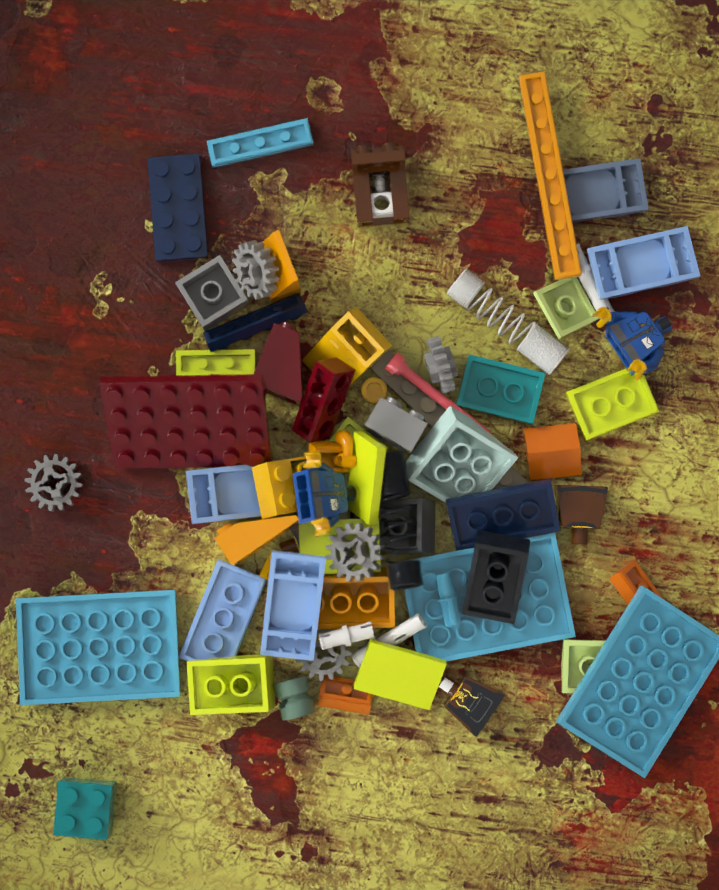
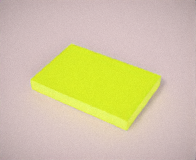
M627 368L566 392L585 441L659 412L645 375H642L639 380H635L634 377L637 373L631 376Z
M354 431L353 454L356 456V466L350 468L348 486L355 488L356 498L354 501L348 502V509L368 525H377L386 447L363 431Z
M379 518L377 525H368L362 519L339 520L331 527L330 533L317 537L314 535L316 533L314 524H311V522L299 524L300 554L330 555L331 550L325 548L326 545H332L333 543L329 536L338 535L336 528L343 527L345 529L348 523H353L354 528L357 523H363V530L367 527H372L371 535H380ZM351 534L347 536L346 539H350L351 541H353V539L358 535ZM380 538L376 541L377 545H380ZM356 547L352 548L354 551L353 557H357L358 554L355 553ZM326 559L324 574H337L338 569L330 570L329 568L333 564L332 560ZM377 560L376 563H378L381 567V561ZM357 563L355 567H352V570H360L365 566ZM381 568L379 570L371 569L372 572H381Z
M370 638L353 687L355 690L430 710L447 663L444 659Z

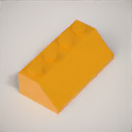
M381 567V572H373L374 576L367 578L364 575V580L358 582L355 578L353 581H346V574L339 578L337 574H324L317 630L342 629L343 625L350 627L371 621L372 628H395L394 590L390 589L388 583L387 567Z

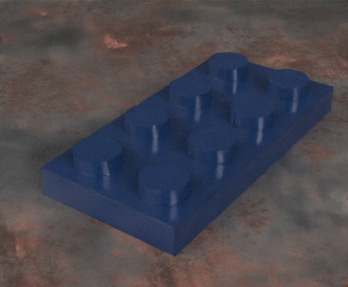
M200 154L147 158L156 262L208 258Z
M551 479L446 499L456 551L474 548L478 530L520 538L561 531Z

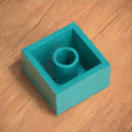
M66 777L60 779L57 788L53 835L107 840L112 834L116 782Z

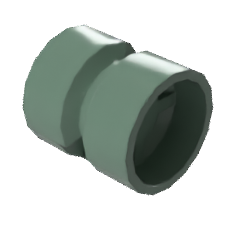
M307 675L273 684L277 699L282 700V703L279 705L282 721L316 712L312 697L307 695V692L310 690Z

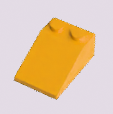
M274 231L263 241L264 249L270 248L269 255L276 258L275 262H273L274 266L279 268L275 272L279 281L274 282L277 290L272 291V295L264 297V299L270 298L271 303L301 293L299 280L280 231Z
M297 515L236 523L235 525L229 522L217 530L219 535L214 539L231 565L236 566L288 531L291 526L299 522V518Z

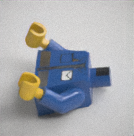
M600 307L592 315L593 317L600 318L596 323L598 328L603 327L605 324L608 325L606 326L605 337L631 376L637 373L634 377L635 380H639L642 375L657 369L664 355L665 339L662 335L672 330V325L667 317L664 316L653 322L646 312L639 314L637 312H610L605 307Z
M314 451L304 452L307 458L304 468L309 469L293 473L299 524L308 522L314 524L316 530L314 535L317 537L330 533L331 527L339 521L340 514L348 511V502L355 500L356 490L353 486H345L343 474L335 473L333 468L322 462L320 452Z

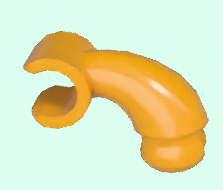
M339 430L335 434V441L341 445L343 453L338 454L336 464L343 468H354L356 466V456L353 454V437L347 430Z

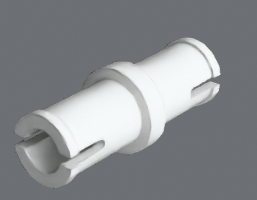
M371 621L350 627L343 625L342 629L318 633L322 650L344 644L347 647L351 646L352 642L375 638Z

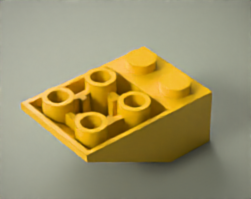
M356 307L348 311L302 361L312 371L317 360L337 357L355 370L350 388L393 345Z
M306 456L266 462L252 467L262 519L298 513L293 473L309 469L304 468V464L307 461Z

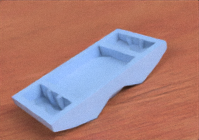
M688 226L587 249L599 300L626 296L700 277Z
M236 465L186 471L192 524L261 517L251 466Z
M272 550L260 655L314 661L326 556Z

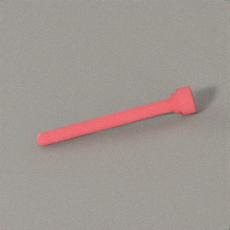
M398 352L394 354L384 369L392 375L395 373L398 376L401 374L444 409L447 410L449 406L454 407L473 419L491 434L489 429L407 367L408 363L404 361L405 357Z

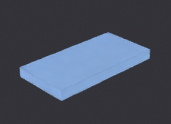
M218 559L179 658L191 661L237 656L267 580L255 573Z

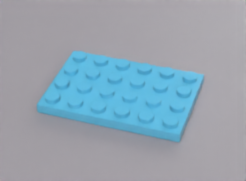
M555 532L525 538L530 539V547L515 624L462 614L474 548L411 559L420 561L424 583L419 587L404 589L409 618L420 613L426 622V628L413 635L416 652L444 659L447 662L576 637ZM452 573L451 577L455 596L459 597L456 601L461 623L457 626L446 627L441 602H438L440 597L435 579L436 575Z
M640 585L556 722L645 778L719 660V635L646 587Z
M176 590L16 598L20 705L181 696Z

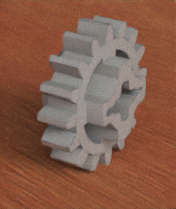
M256 240L238 245L239 249L234 251L237 258H233L232 262L236 266L233 272L238 275L236 282L242 285L241 291L247 290L248 297L254 296L255 300L272 295V291L277 290L274 282L279 281L278 276L275 274L279 268L273 264L276 258L269 255L270 248L264 249V243H257Z
M439 336L426 340L429 352L423 355L432 384L438 382L442 394L454 391L453 377L458 376L450 347H444Z
M54 454L53 460L48 455H44L43 463L38 460L34 461L37 467L35 470L28 468L27 471L32 476L31 478H25L24 481L31 483V487L25 491L34 494L30 499L31 502L40 501L38 506L40 509H43L48 504V510L54 512L55 506H58L59 510L63 511L65 510L64 503L70 506L74 505L71 499L73 496L80 498L81 495L76 490L77 488H82L84 484L79 483L77 479L83 475L82 473L74 472L78 467L77 464L68 465L70 461L68 457L60 461V455ZM55 465L63 467L68 473H58ZM44 470L41 481H38L40 473ZM52 477L62 480L56 484L57 489L46 486L52 482ZM71 484L69 492L64 495L67 485ZM49 492L54 501L44 498L40 493Z
M353 523L346 524L345 529L343 527L336 528L338 535L329 536L330 540L333 541L332 545L325 546L326 549L331 550V554L326 556L327 560L333 561V564L329 567L330 570L338 569V578L346 574V581L348 582L353 581L354 578L357 582L363 581L364 575L367 578L374 576L371 569L379 570L381 567L376 562L377 560L384 559V556L379 554V550L383 549L384 545H377L376 542L379 540L380 535L372 536V527H367L363 530V523H357L355 528ZM351 534L358 535L353 539V541H351L350 539H346V537ZM356 547L355 553L358 554L357 557H353L354 551L352 548ZM357 563L365 566L360 570H352V567H355Z
M337 629L317 630V635H318V633H325V632L334 631V630H337ZM320 641L316 642L315 647L321 648ZM346 644L340 645L341 655L335 653L333 647L327 648V651L335 656V658L324 656L321 660L318 658L319 653L315 650L314 661L311 665L307 660L296 659L295 661L296 663L303 662L304 665L301 668V672L310 670L309 678L312 679L315 674H319V680L323 681L324 675L328 674V677L332 680L334 679L333 672L337 671L339 674H343L340 668L342 664L349 666L350 663L345 660V656H351L352 652L346 651ZM329 661L336 663L330 669L320 670L323 663Z

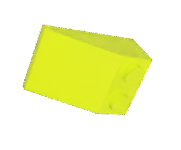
M255 654L187 661L190 715L269 712L276 707L272 656Z

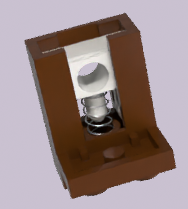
M385 143L379 148H371V145H360L356 147V150H351L357 227L409 223L410 215L405 172L406 159L403 145L397 146V143ZM386 176H389L391 192L386 191ZM370 177H376L375 180H373L375 183V185H373L375 187V193H370ZM384 199L389 203V207L385 210H379L374 204L377 200Z

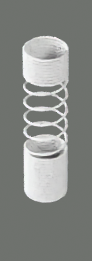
M465 269L450 287L447 295L455 300L457 304L459 303L461 307L466 308V311L472 309L486 296L477 312V319L483 317L497 304L488 320L487 327L493 326L509 311L499 328L498 336L503 335L520 319L508 341L509 344L514 343L531 327L525 339L518 346L517 351L521 352L533 364L550 375L569 352V348L565 347L563 343L561 344L547 330L538 326L536 322H532L512 340L525 317V313L518 316L501 332L514 309V305L508 307L490 324L503 301V296L498 298L479 316L493 288L488 289L468 308L470 302L475 298L485 282L476 277L474 273L472 274L470 270Z

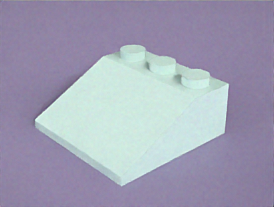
M449 406L406 460L407 477L411 483L446 503V499L492 490L518 459V456L473 419L454 407Z

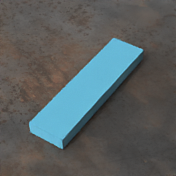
M308 118L206 141L213 168L314 145Z

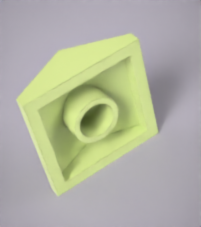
M577 277L558 280L533 293L558 339L568 336L599 319V317L592 316L595 310Z
M563 639L561 660L562 693H574L606 640Z

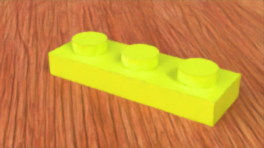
M255 349L216 350L210 352V350L176 351V376L211 374L247 375L254 374L256 369Z

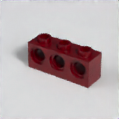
M337 357L317 360L292 431L309 443L331 439L355 370Z

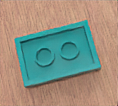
M469 354L456 405L533 425L545 373Z

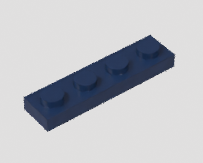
M297 293L207 330L203 334L210 352L224 350L230 344L237 341L248 340L254 334L264 330H272L274 323L279 325L281 322L296 320L303 314L308 313L300 293Z

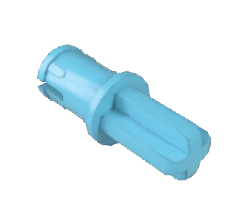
M452 573L435 576L440 597L438 602H441L446 627L457 626L461 623L456 601L459 597L455 596L451 577Z

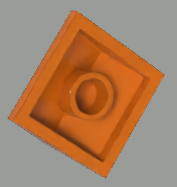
M576 423L523 429L529 481L582 475L581 448Z

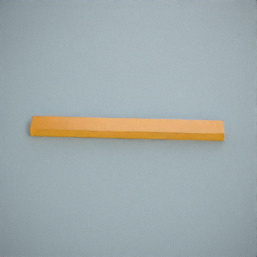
M542 71L519 75L555 280L579 277L582 273L546 73Z

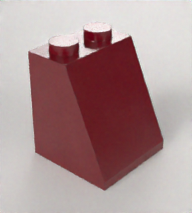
M281 322V325L274 323L254 374H263L267 394L300 406L303 399L300 335L296 331V327L291 324Z

